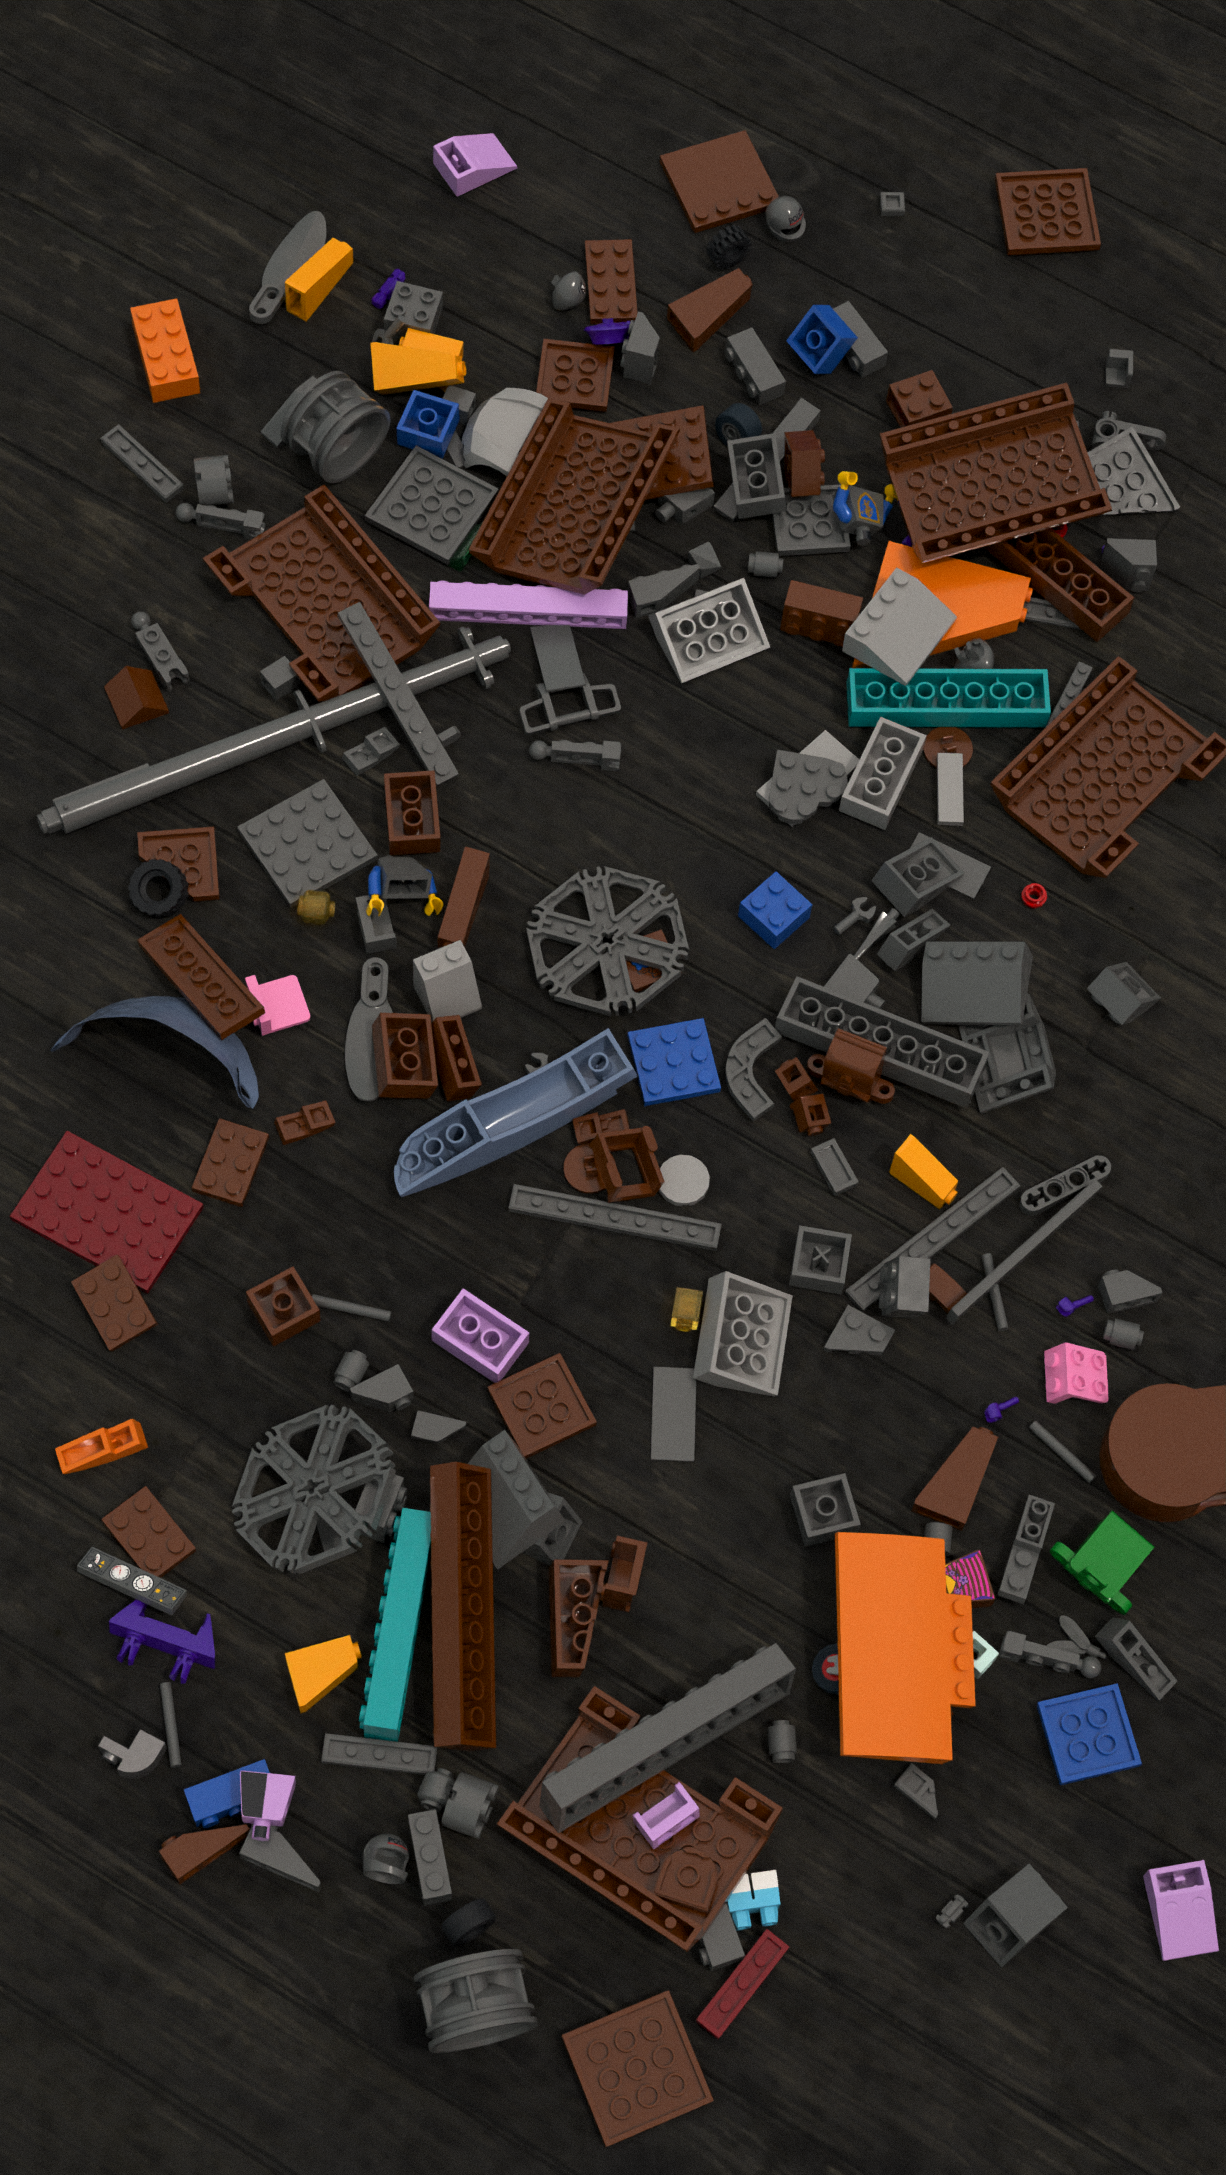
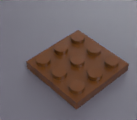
M543 339L536 393L547 398L569 402L571 408L607 412L614 347Z
M560 1353L487 1387V1391L513 1441L526 1459L597 1424Z

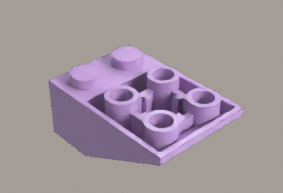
M494 133L453 136L433 146V164L457 197L517 169V165Z
M1201 1860L1149 1869L1143 1876L1162 1960L1167 1961L1219 1951L1212 1892L1205 1861Z

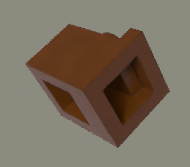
M797 1057L785 1061L781 1064L780 1068L775 1070L794 1101L803 1096H810L818 1091Z
M823 1094L803 1096L790 1104V1109L794 1110L800 1133L807 1132L808 1136L819 1135L823 1133L825 1127L831 1124Z

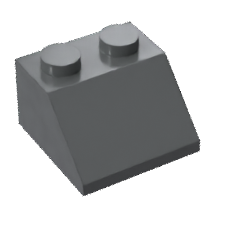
M1107 538L1099 562V569L1125 590H1132L1134 592L1148 591L1157 567L1156 540Z
M1127 962L1106 967L1087 988L1092 993V999L1099 1005H1103L1109 1011L1110 1018L1121 1025L1133 1022L1161 999Z

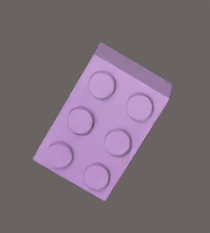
M462 1289L433 1327L432 1341L492 1382L497 1383L502 1380L528 1345L529 1332L465 1289Z

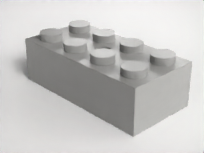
M880 717L842 795L839 811L885 830L923 751L927 735Z

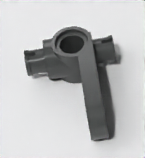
M1105 411L1102 413V419L1096 422L1091 450L1133 426L1146 449L1160 450L1165 446L1166 434L1156 428L1118 421L1116 413L1112 412L1111 417H1109L1110 411Z

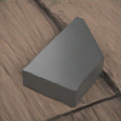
M418 1410L411 1439L438 1445L454 1433L464 1430L466 1428V1421Z
M911 1763L894 1784V1787L935 1820L938 1816V1809L936 1806L934 1781Z

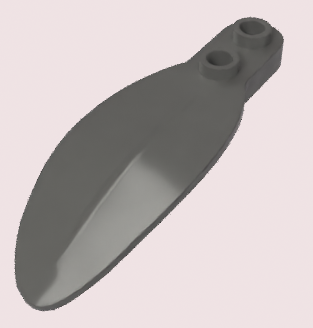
M312 211L304 216L289 232L270 258L263 274L262 287L249 306V317L253 322L265 324L272 320L281 304L286 300L285 281L325 245L326 221L321 212Z
M377 957L368 959L363 965L361 998L352 1012L345 1044V1065L349 1085L354 1095L362 1101H373L379 1097L372 1024L380 1012L393 1013L387 1000L388 965L383 959ZM373 970H379L380 974L378 976H373L371 972ZM372 994H376L379 996V998L375 1001L371 1000L369 997Z

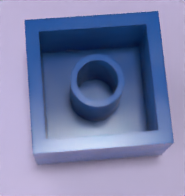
M812 305L786 341L814 374L832 373L858 337L830 305Z
M413 390L396 428L397 444L411 449L418 446L443 459L460 420L459 404Z
M774 872L740 902L738 917L775 949L810 918L812 904L778 872Z

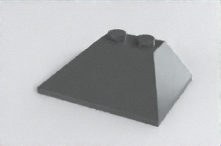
M1028 993L1022 1025H959L963 1042L990 1052L986 1068L975 1090L981 1114L1054 1089L1056 1069L1045 1026Z

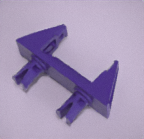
M137 1599L109 1621L110 1633L126 1638L116 1657L121 1663L129 1653L128 1665H133L138 1650L143 1644L178 1657L169 1678L175 1681L182 1670L181 1684L186 1683L193 1663L212 1669L215 1668L211 1616L208 1613L196 1635L149 1617L145 1618L144 1613L148 1604Z

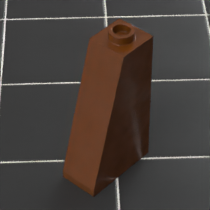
M738 268L668 304L667 320L690 350L695 352L750 299L752 281L748 275H744Z
M465 846L438 934V949L461 940L465 948L489 878L490 853Z
M972 1427L918 1495L911 1512L939 1523L951 1525L952 1528L962 1531L998 1436L993 1435V1432L987 1428Z

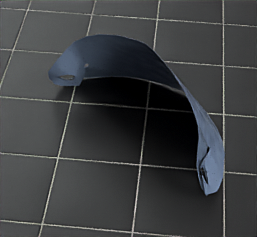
M150 996L113 1003L97 1010L86 1019L74 1025L51 1049V1052H54L76 1039L81 1032L82 1026L89 1020L107 1017L155 1019L188 1036L216 1056L228 1068L238 1096L248 1108L253 1109L259 1097L257 1077L250 1062L248 1052L240 1039L233 1033L221 1040L185 998ZM240 1086H242L243 1089L246 1091V1093L249 1096V1099L242 1094V1092L240 1093Z

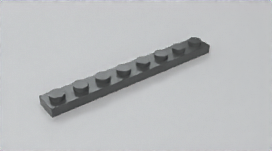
M358 602L338 612L337 616L425 770H435L436 787L458 777V771L362 604Z

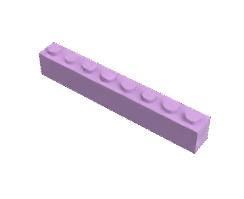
M447 581L430 582L429 610L439 621L570 625V627L626 629L628 591L620 589H594L584 595L544 585L534 587L522 586L520 584L498 585L496 583L473 584L471 582L449 583Z

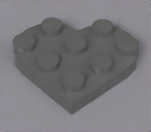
M777 750L769 794L770 809L772 808L773 812L779 816L778 819L782 822L801 824L803 820L814 816L818 807L831 806V803L842 798L848 785L845 766L828 758Z

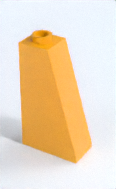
M332 238L285 281L286 311L307 322L353 264V248L346 242H340Z
M378 342L371 343L374 391L381 395L464 383L466 365L455 354Z

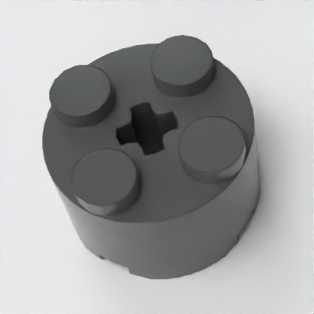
M228 455L193 458L199 504L216 506L234 503Z
M460 1772L452 1788L454 1790L452 1796L447 1801L441 1824L449 1829L479 1840L485 1823L487 1824L493 1810V1807H490L491 1801L495 1800L499 1785L468 1773Z

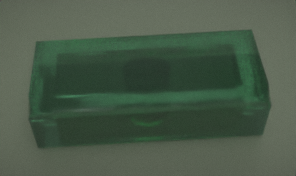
M483 522L474 526L449 561L448 566L459 572L463 570L473 556L469 552V548Z

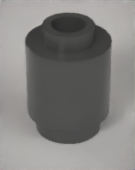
M756 551V554H749L748 573H754V576L777 578V573H782L783 559L779 558V553Z
M1116 1318L1114 1321L1107 1319L1103 1340L1109 1341L1108 1344L1134 1350L1135 1346H1141L1144 1331L1139 1330L1140 1324Z
M357 1350L345 1352L334 1373L335 1379L333 1383L338 1388L350 1392L351 1387L361 1382L369 1366V1362L366 1360L367 1356Z
M788 1720L773 1721V1726L767 1728L769 1755L772 1756V1761L774 1763L795 1761V1754H797L795 1726L789 1725Z

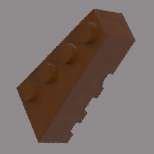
M554 1559L549 1567L552 1677H580L585 1669L609 1560Z

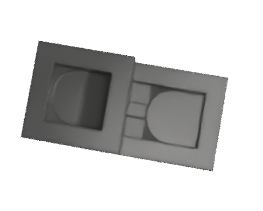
M383 727L365 736L364 743L344 752L342 759L358 776L391 755L399 748L400 744L386 727Z

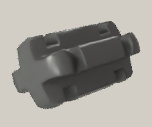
M955 1895V1901L951 1900L942 1909V1915L936 1916L937 1922L942 1927L948 1929L950 1927L949 1923H954L964 1912L962 1909L968 1908V1903L962 1896Z

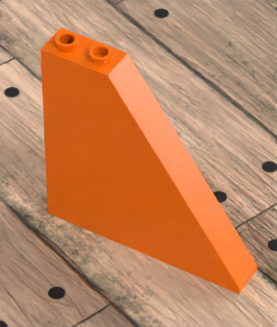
M892 541L888 542L873 597L897 567L921 581L957 616V620L930 655L965 646L968 641L974 638L987 640L1015 632L1019 622L1024 623L1027 608H1023L1024 602H1030L1033 588H1029L1031 578L949 556L922 563L915 554L913 547ZM856 658L852 668H872Z

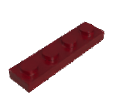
M766 1929L699 2015L696 2022L719 2040L787 1952L789 1946Z

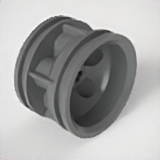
M332 371L316 379L296 398L283 420L281 439L296 454H309L313 470L326 482L337 483L351 477L374 456L388 433L390 414L376 400L369 397L359 388L358 384L345 372Z
M500 1949L466 1955L433 1965L414 1975L415 1985L421 1986L417 1990V1996L422 2000L427 2029L425 2034L426 2037L432 2038V2041L428 2043L430 2052L448 2053L494 2044L522 2035L538 2026L537 2018L530 2015L535 2011L532 2003H528L522 1976L526 1972L525 1965L519 1964L523 1959L521 1950Z

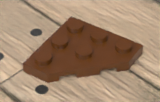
M214 827L137 832L139 859L142 862L162 859L180 868L181 872L185 874L186 882L189 885L188 897L193 901L219 900Z

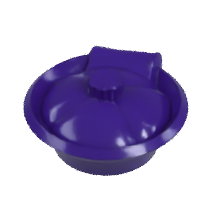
M613 318L602 319L603 323L584 328L593 344L622 343L629 337L630 321L615 323Z

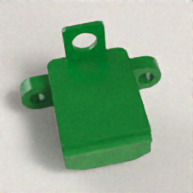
M1111 1511L1093 1529L1075 1553L1061 1542H1056L1050 1549V1553L1063 1565L1064 1569L1079 1581V1584L1084 1589L1090 1590L1116 1612L1126 1615L1131 1609L1132 1604L1119 1590L1153 1550L1154 1546L1115 1512Z

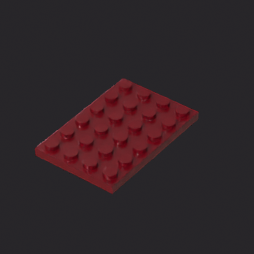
M66 1131L11 1213L10 1218L19 1225L95 1266L104 1263L118 1254L137 1288L148 1294L204 1206L203 1203L75 1134Z

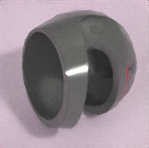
M781 196L771 201L768 205L766 221L772 235L783 242L799 240L806 228L804 211L799 202L793 197ZM799 224L801 225L800 229L794 234L786 235L781 232L782 229H791Z
M379 1834L373 1837L363 1850L364 1875L382 1883H404L408 1876V1873L405 1872V1867L409 1860V1851L405 1842L393 1834Z

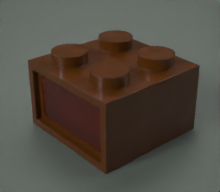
M933 370L889 384L886 402L900 428L952 413L953 407Z

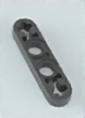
M1097 1155L1026 1190L1019 1201L1021 1211L1029 1216L1037 1215L1079 1194L1093 1180H1097L1099 1183L1104 1181L1111 1171V1163L1106 1157ZM1095 1164L1098 1167H1104L1102 1173L1099 1170L1091 1173L1089 1179L1088 1173L1094 1169ZM1073 1174H1078L1083 1178V1184L1079 1186L1073 1185L1069 1177ZM1052 1185L1057 1186L1061 1190V1195L1052 1197L1048 1194L1047 1188ZM1040 1194L1043 1197L1037 1201L1035 1207L1032 1204H1026L1028 1198L1033 1201L1038 1199Z

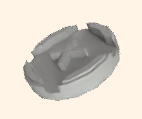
M677 1155L669 1158L662 1164L660 1171L665 1182L659 1189V1192L666 1201L675 1206H690L704 1198L709 1188L710 1176L706 1166L700 1160L689 1155Z

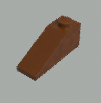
M245 1824L182 1834L178 1838L172 1836L161 1845L163 1848L159 1850V1853L175 1879L181 1884L245 1840L250 1828Z

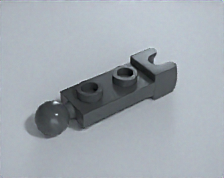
M181 503L176 508V516L182 522L196 519L198 526L244 534L245 539L252 540L265 530L266 524L263 522L265 514L259 511L247 510L246 513H243L236 509L227 510L217 508L214 505L197 504V508L194 509L189 503Z
M138 611L134 613L131 623L136 630H139V632L135 633L136 639L160 677V681L168 692L172 691L171 680L173 678H179L184 684H188L190 680L189 673L158 623L149 626L151 619L146 612Z
M538 740L530 745L529 753L536 760H543L547 756H551V762L599 765L601 770L618 771L621 743L603 741V745H599L593 742L574 743L568 740L552 741V746H548L544 741Z
M1006 1631V1635L1003 1636L999 1657L1002 1659L1018 1662L1022 1658L1026 1659V1663L1030 1665L1042 1666L1044 1664L1052 1666L1053 1670L1060 1673L1074 1672L1077 1669L1087 1678L1097 1677L1101 1672V1663L1093 1656L1079 1659V1654L1026 1641V1635L1012 1631Z

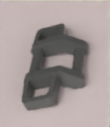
M583 673L586 686L579 687L587 709L556 717L549 694L562 690L546 692L544 683L536 684V692L539 699L522 706L519 710L524 733L529 736L548 730L553 731L557 730L559 726L586 719L593 721L599 719V717L619 713L621 705L615 686L613 684L590 686L587 677ZM593 692H610L615 707L598 711ZM542 705L547 724L533 728L529 727L525 712Z

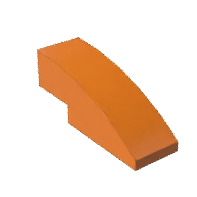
M130 1419L109 1429L100 1428L55 1448L62 1473L69 1474L129 1456L148 1448L141 1423Z

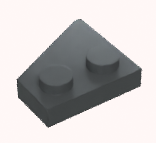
M848 1305L825 1344L823 1351L832 1353V1350L848 1351V1354L864 1352L869 1355H882L895 1330Z

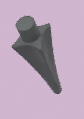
M892 908L887 914L882 911L869 935L855 953L854 957L857 960L880 939L896 928V918L900 915L897 910Z

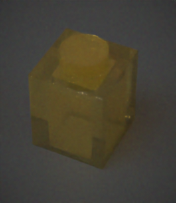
M676 1288L670 1326L685 1332L697 1330L703 1291Z

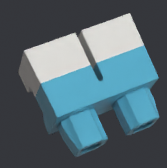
M776 1870L751 1873L750 1877H748V1874H745L726 1903L736 1931L751 1928L749 1915L751 1913L760 1912L762 1926L777 1924L778 1909L781 1903Z

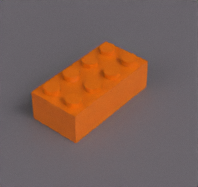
M177 298L131 307L132 325L153 403L199 394V376Z

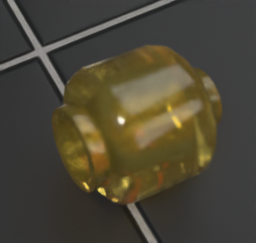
M306 890L303 896L299 895L297 915L301 916L303 922L325 924L329 916L334 917L335 902L330 901L328 892Z

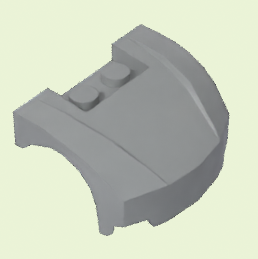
M505 388L480 404L469 418L462 436L461 444L464 445L463 457L465 461L463 464L465 468L482 464L499 470L507 477L548 398L526 389Z

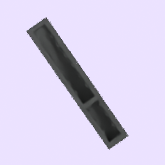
M803 398L797 402L773 432L776 433L781 468L784 465V432L809 431L819 422L821 410ZM733 483L713 508L731 522L738 517Z

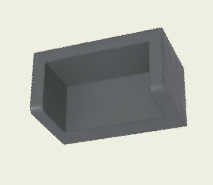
M369 895L356 897V911L366 954L397 948V938L393 932L387 899L379 897V899L384 902V908L379 917L376 908H372L370 916L366 913L367 906L371 900Z

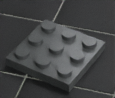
M841 484L821 486L820 495L792 497L789 489L784 488L787 511L772 514L776 551L779 553V556L850 552L849 533L842 531L838 517L833 510L834 501L832 495L837 492Z

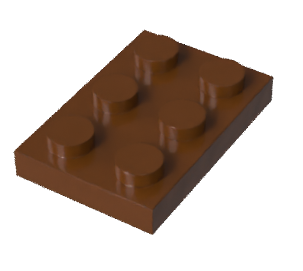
M219 1118L192 1185V1192L243 1207L268 1143L269 1134Z
M118 1254L71 1281L109 1351L116 1350L158 1325Z
M146 1486L101 1519L102 1523L137 1567L159 1578L196 1552L195 1546Z

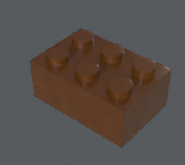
M791 580L784 604L780 630L786 631L791 635H803L816 641L823 640L843 647L845 633L860 615L863 597Z
M435 770L384 774L390 855L440 852V827Z
M380 1012L372 1024L379 1097L429 1099L438 1087L430 1014Z

